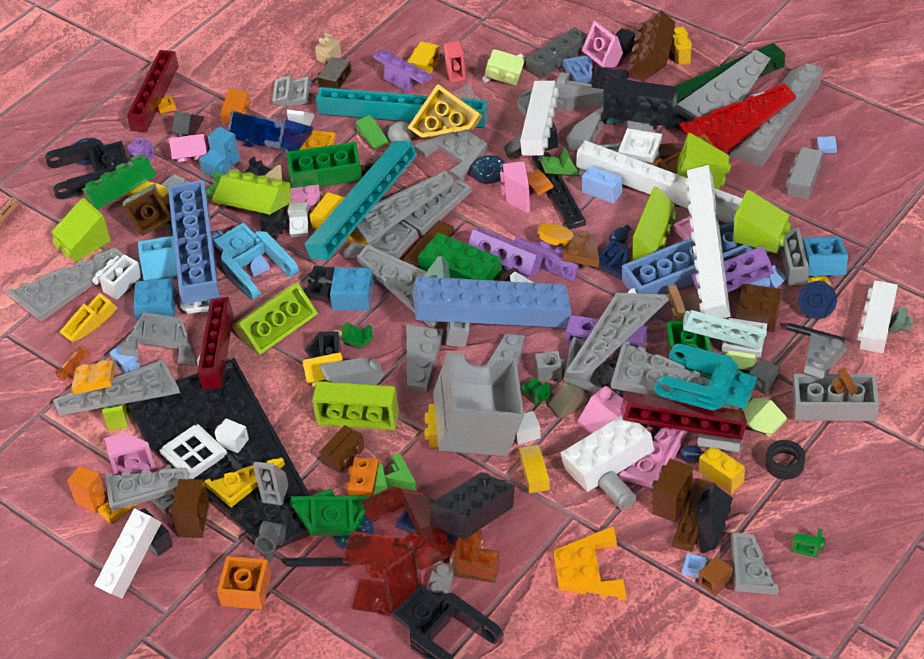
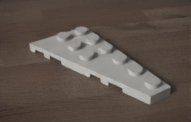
M366 245L357 256V261L364 268H372L373 276L415 313L413 289L416 276L423 277L426 271ZM441 321L424 322L429 327L436 328Z
M114 247L94 255V259L86 262L81 260L76 262V266L71 268L66 266L41 276L36 282L31 284L26 282L22 284L23 287L15 290L11 288L6 290L10 298L42 322L93 286L92 279L96 276L95 274L107 266L106 263L110 259H114L116 256L121 258L125 254Z
M616 293L567 369L566 374L568 378L586 379L668 301L666 294Z
M625 341L621 347L611 388L659 396L655 392L654 387L661 376H669L709 387L710 380L702 377L701 373L695 370L694 372L686 370L685 366L658 354L652 355L646 352L645 348L640 346L636 348L630 345L629 341ZM661 384L664 389H670L668 385ZM723 404L722 407L731 408L732 405Z
M164 359L113 377L112 387L78 394L70 393L54 399L53 402L60 416L178 394L180 391Z

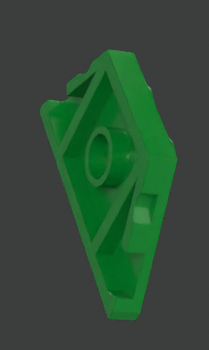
M291 496V505L311 536H354L371 503V496Z

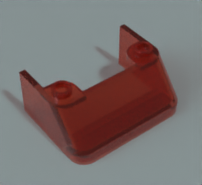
M390 487L361 501L372 523L405 507L416 529L415 532L410 533L404 539L406 551L387 560L397 581L440 562L451 555L452 546L445 531L430 525L431 501L426 493L400 487Z
M351 532L343 563L363 565L370 577L375 579L384 578V582L360 579L352 609L373 612L379 615H387L394 612L420 584L422 585L416 544L402 538Z

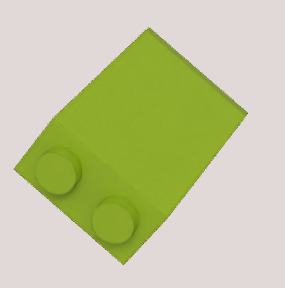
M688 133L678 158L677 175L688 178L687 170L709 165L713 176L714 188L719 190L720 186H724L725 174H729L731 169L729 155L697 136Z
M747 190L735 214L733 242L755 248L763 246L764 250L777 253L779 247L784 245L785 234H789L791 229L789 214Z
M82 198L52 231L54 246L57 249L60 248L64 256L70 258L75 263L111 241L104 216L85 198Z

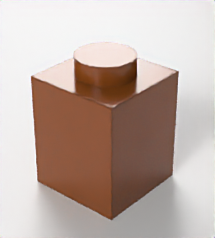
M716 556L699 571L698 584L713 596H716L732 581L733 568L728 562L722 561Z

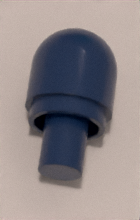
M626 224L623 228H616L610 234L609 241L611 242L615 239L623 243L627 239L631 227Z
M685 446L681 449L680 456L686 462L696 463L699 462V457L706 451H701V448L697 446Z

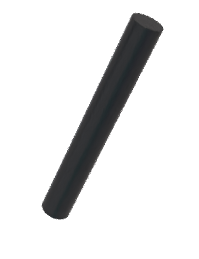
M792 323L787 324L786 330L807 336L814 333L831 340L838 339L843 344L845 342V337Z
M350 558L286 559V567L350 566Z

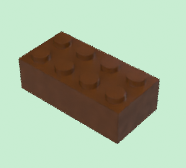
M662 10L652 14L647 21L641 22L637 27L628 70L642 82L667 65L675 21Z

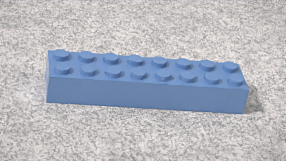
M204 180L168 186L178 285L182 303L188 304L220 298L208 197Z
M734 221L719 226L724 261L756 249L755 247L733 242ZM689 238L622 265V282L628 290L635 288L638 294H668V286L676 285L679 290L694 284L691 275L699 272L696 270L694 263L697 257L694 255L693 246L696 244L693 243L692 238Z
M416 276L413 289L416 320L567 328L571 315L567 287L564 284Z

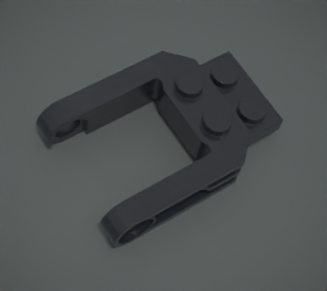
M92 139L51 150L45 155L47 166L50 168H59L91 159L94 169L92 173L70 178L67 181L56 184L53 187V191L57 199H67L84 194L82 189L86 187L85 185L88 182L97 181L101 178L102 174L106 172L111 173L116 170L118 165L128 163L122 141L104 145L101 141ZM54 157H58V158H59V159L56 160V161H51V159L54 158ZM60 189H67L66 191L59 192Z
M421 584L392 613L396 621L409 629L411 649L425 659H453V655L432 641L450 622L452 617L461 621L492 644H496L504 635L502 629L495 622L454 593H442L441 596H437Z

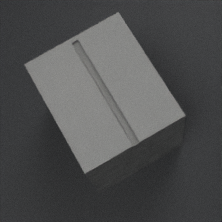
M447 352L433 392L439 451L508 456L524 417L516 358L500 357L489 365L478 366L469 363L463 353Z

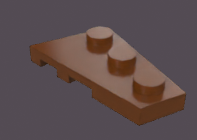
M586 230L577 231L565 249L562 260L599 267L595 234L589 233Z

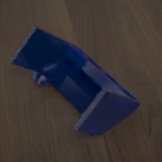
M231 110L227 131L234 133L236 140L243 142L244 146L253 147L255 144L284 149V153H287V151L300 150L312 135L313 127L287 119L279 121Z

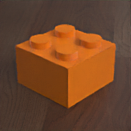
M226 556L217 589L220 605L263 610L271 578L268 560Z

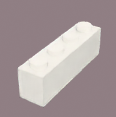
M874 281L873 288L869 287L867 299H870V302L866 301L864 313H867V315L862 316L861 327L864 328L863 330L859 329L857 341H861L860 349L884 353L898 284Z
M134 509L94 586L119 598H123L162 522Z

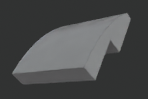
M291 76L276 79L273 104L294 106L309 103L310 78L307 76L293 80Z
M700 434L698 446L740 453L742 440Z

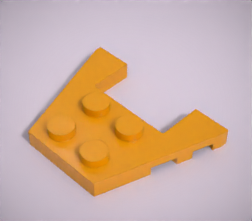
M614 527L607 528L554 550L560 591L585 595L588 592L599 594V597L607 598L608 596L618 597V600H626L623 579L601 582L595 550L617 547Z

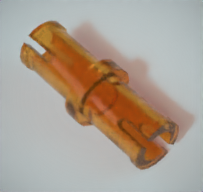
M82 345L79 346L71 356L65 359L66 362L56 371L57 377L63 381L66 380L89 354L88 349Z

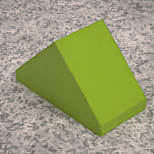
M126 403L102 409L108 431L128 427Z

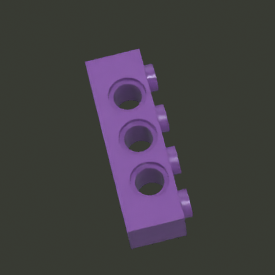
M482 228L472 230L468 245L501 257L504 269L517 268L520 275L526 278L538 275L544 254ZM488 243L491 247L490 251L487 249ZM503 250L506 251V258L503 256ZM519 257L522 258V264L519 263Z
M763 246L724 261L727 292L742 287L743 283L750 284L774 274ZM699 272L691 275L697 291L701 288L696 279V274H699Z
M571 315L566 329V345H570L573 336L586 341L599 319ZM641 326L626 341H629L630 345L636 348L639 346L644 348L647 339V326ZM622 345L614 352L620 353Z

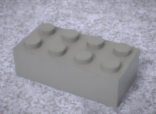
M794 374L792 387L794 420L877 421L879 399L876 374H849L858 391L853 395H850L847 389L842 394L836 392L832 381L840 378L839 374H827L823 379L810 374Z

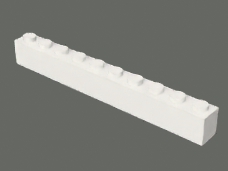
M586 140L577 151L576 167L587 170L590 166L621 176L622 184L648 194H651L653 187H658L674 204L676 203L685 208H688V205L691 204L686 193L689 191L685 183L686 177ZM714 188L718 220L725 223L734 221L742 198Z
M709 165L687 170L688 178H685L686 187L689 189L686 192L687 198L691 202L688 205L690 216H692L690 218V225L694 229V232H691L693 243L696 244L693 246L694 255L697 257L694 263L696 270L699 271V274H696V279L701 287L698 289L699 299L702 300L699 306L701 313L726 318L731 317L713 176Z

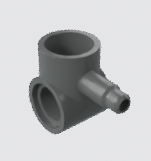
M263 521L259 530V536L255 541V546L260 552L265 553L266 559L271 563L274 557L273 551L277 545H282L284 542L286 526L284 524Z

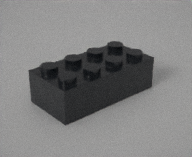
M608 77L603 90L604 117L673 127L677 115V87Z
M480 472L432 502L430 525L465 540L513 508L515 486L507 483L505 480L494 478L488 473Z

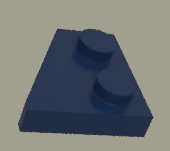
M613 239L598 255L599 267L595 268L622 280V265L627 264L629 246Z

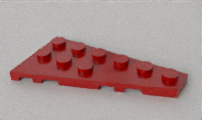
M784 83L764 91L763 94L748 97L745 101L727 105L712 111L711 114L696 117L693 121L687 123L683 122L679 126L687 135L691 133L700 137L706 134L715 148L726 153L796 99V95Z

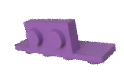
M381 50L373 55L374 59L385 64L383 79L407 92L413 88V79L421 84L433 79V75L427 73V71L421 70L414 64L404 61L401 57H397L387 50Z
M520 237L515 238L514 242L544 254L541 268L571 282L575 280L579 265L562 260L565 248L555 247L542 240L531 243Z

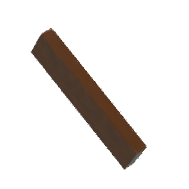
M438 220L402 261L420 268L418 258L420 253L437 233L449 237L454 232V226Z
M698 478L695 479L674 536L672 547L693 552L699 536L696 504L701 490L716 483Z

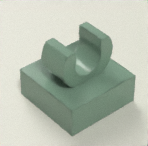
M901 306L892 317L888 331L896 334L901 329L907 332L909 326L913 325L914 319L906 316L907 308Z

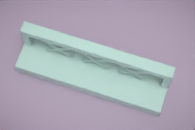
M693 310L690 312L686 311L684 315L683 330L754 349H759L767 332L765 329Z

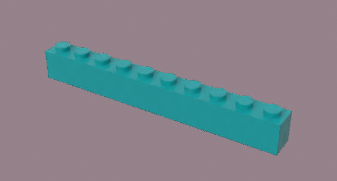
M320 87L316 101L319 114L360 118L370 115L374 119L412 122L429 96ZM459 98L483 115L476 127H486L488 119L487 100Z
M394 141L307 240L305 247L310 259L329 260L357 225L371 211L373 206L417 157L412 141Z

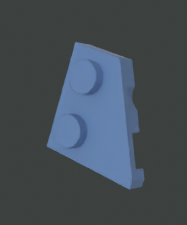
M581 56L563 59L562 66L567 73H570L572 81L589 83L591 81L592 58Z

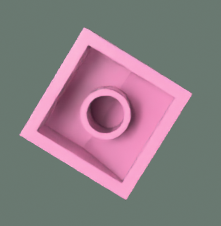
M594 21L582 51L602 67H617L623 53L619 39L600 23Z
M205 134L169 138L172 159L177 160V163L187 162V158L194 157V160H199L208 152V142Z
M525 162L503 164V171L500 172L501 182H504L501 185L502 195L506 196L507 203L526 213L530 212L529 185Z
M607 386L603 387L591 397L578 419V424L591 434L622 415L621 405L623 398Z
M127 433L105 438L108 456L115 475H121L122 472L138 474L142 473V471L150 470L152 472L156 470L148 442Z

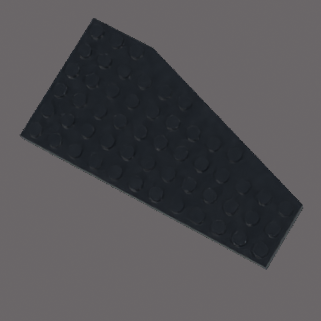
M235 358L226 361L223 384L220 388L202 389L199 375L196 373L176 381L180 391L178 394L127 403L144 441L149 444L150 450L166 464L170 465L172 469L175 467L159 450L192 426L199 424L214 440H216V428L225 419L246 426L249 439L239 453L224 448L227 451L224 458L193 478V480H203L204 482L210 479L215 481L224 478V474L253 466L254 462L267 463L269 460L282 458L285 465L280 469L286 473L289 485L282 505L262 503L259 487H256L233 507H230L205 486L208 500L255 541L259 536V530L263 521L284 524L286 526L284 542L282 545H277L275 550L311 535L291 505V496H310ZM195 436L186 441L192 449L201 444ZM183 444L174 449L180 457L190 452ZM207 447L197 452L204 460L213 454ZM194 455L185 460L191 468L201 463Z

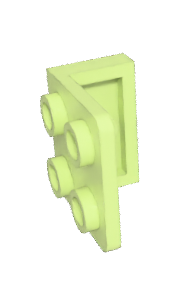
M493 50L484 76L517 86L524 58Z

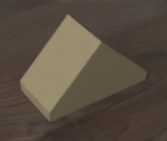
M564 383L550 401L549 408L561 419L586 406L591 397L583 388Z

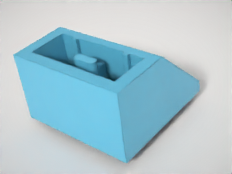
M173 236L138 242L144 281L178 277Z

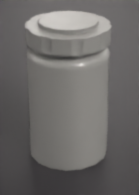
M608 472L600 479L599 486L621 510H626L634 504L636 495L615 472Z

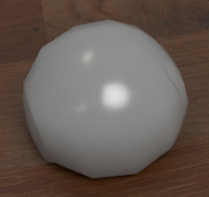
M397 121L391 125L388 130L390 142L411 141L412 138H415V133L408 128L410 124L405 121Z

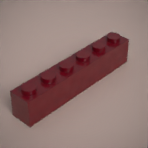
M159 50L127 114L131 131H148L159 104H161V100L164 98L179 67L175 51Z
M229 297L210 299L197 370L202 389L220 388L223 384L234 316Z
M625 391L621 405V414L624 421L740 440L743 439L747 425L745 413L742 410L722 407L712 411L663 397Z

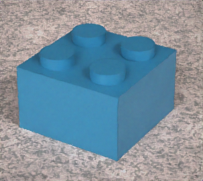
M840 236L803 237V246L809 266L808 276L830 275L836 277L846 275L848 253Z
M335 267L330 292L333 310L370 311L374 287L372 268Z
M173 278L136 282L134 313L137 322L143 312L175 317L177 293Z

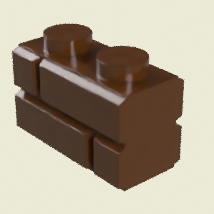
M344 425L319 452L322 464L329 468L331 467L338 473L344 468H348L356 454H361L364 450L363 435Z

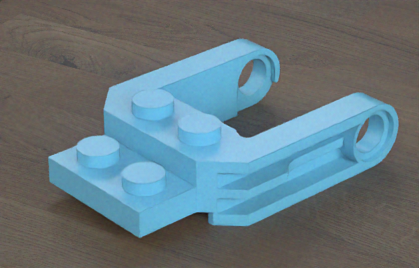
M245 223L214 239V245L222 252L223 271L251 300L261 296V291L257 289L256 285L251 281V277L242 267L251 263L258 255L266 253L288 277L299 273L296 262L267 232L257 231L253 233Z

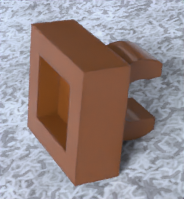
M845 367L838 370L840 378L832 381L836 392L842 394L847 389L850 395L857 393V388Z

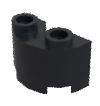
M313 266L312 273L308 274V284L310 285L304 288V293L308 299H331L330 292L335 268Z

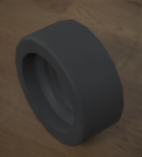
M778 440L772 443L766 451L765 466L767 471L778 479L788 480L796 478L804 470L806 456L804 449L798 443L791 440ZM785 453L794 456L798 461L793 465L783 466L776 463L773 457Z

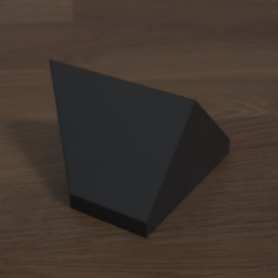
M339 331L319 332L304 351L310 358L342 352Z

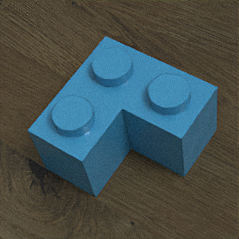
M218 127L208 136L210 150L199 159L202 173L214 178L212 171L226 173L240 160L235 134L221 127Z

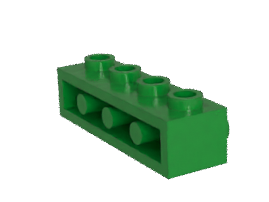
M136 155L131 158L130 162L118 165L116 170L111 173L106 172L102 174L101 178L97 181L88 182L82 191L88 202L98 210L157 175L148 157Z

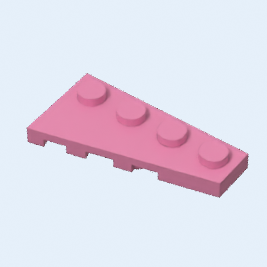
M663 427L654 436V451L630 465L626 471L623 470L619 474V478L625 482L651 488L653 481H657L659 478L661 467L663 465L666 466L670 458L674 460L688 431Z

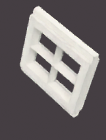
M199 424L192 426L159 450L175 468H187L190 479L201 474L227 454V451ZM193 436L201 442L194 449L186 443ZM183 444L190 452L180 457L174 449ZM207 447L213 454L204 460L197 452ZM192 455L201 462L194 468H191L185 462Z

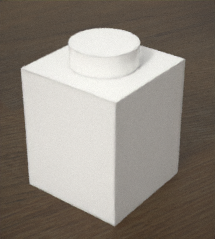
M533 411L524 413L519 430L515 435L518 445L541 438L540 425Z
M225 419L215 430L217 442L222 447L239 453L249 439L246 426Z

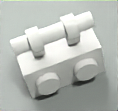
M123 255L121 258L116 256L114 259H110L106 263L107 266L99 270L92 279V282L96 285L101 281L103 292L116 300L141 277L138 262L126 255Z

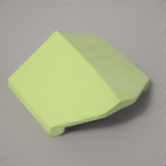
M729 350L725 354L732 357L738 365V369L751 371L756 366V354Z
M753 398L748 403L746 409H742L747 420L746 426L766 433L767 436H771L787 420V417L769 399Z

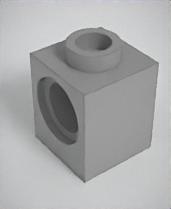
M559 351L535 354L539 381L562 378V370H565L564 358L560 359Z

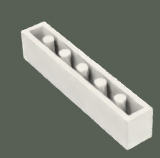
M534 81L520 140L522 155H544L545 148H548L552 118L555 115L554 108L557 107L556 98L559 97V88L555 86V81Z

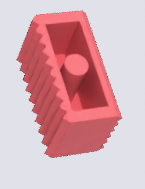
M461 42L445 43V64L449 81L465 80L464 52Z

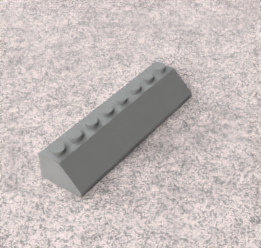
M806 63L789 71L780 85L785 83L796 95V99L739 142L730 152V157L763 167L820 86L823 68Z

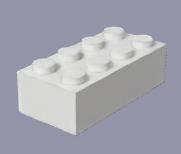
M621 415L561 452L564 469L589 492L599 485L600 479L608 472L618 474L653 452L654 446L649 431L640 423L624 421Z

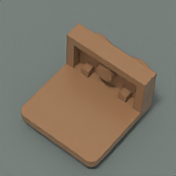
M676 285L668 286V294H666L668 301L666 303L671 308L672 319L684 321L686 311L701 312L699 303H702V300L699 299L698 293L680 297Z

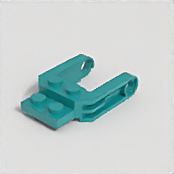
M684 344L673 346L669 354V358L672 361L684 365L686 368L713 375L709 382V387L669 376H661L654 387L655 392L659 396L712 411L722 408L723 404L746 409L757 382L756 376L738 372V365L730 356ZM676 352L683 353L685 357L677 356ZM661 384L668 385L670 389H664Z

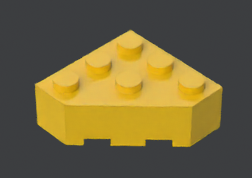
M437 84L408 128L420 137L427 139L474 130L483 115Z

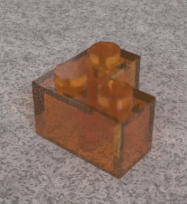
M482 530L475 532L465 540L459 537L452 559L453 577L495 583L500 566L499 552L497 550L483 549Z

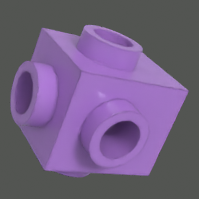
M137 137L127 146L130 160L136 155H144L148 157L150 162L155 158L152 143L147 139Z

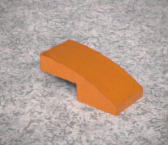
M537 169L527 175L528 185L537 196L553 188L552 183L540 170Z

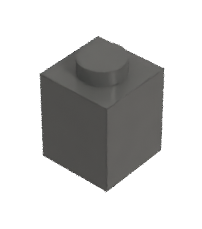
M762 358L749 372V375L757 377L754 390L766 394L778 380L779 367Z

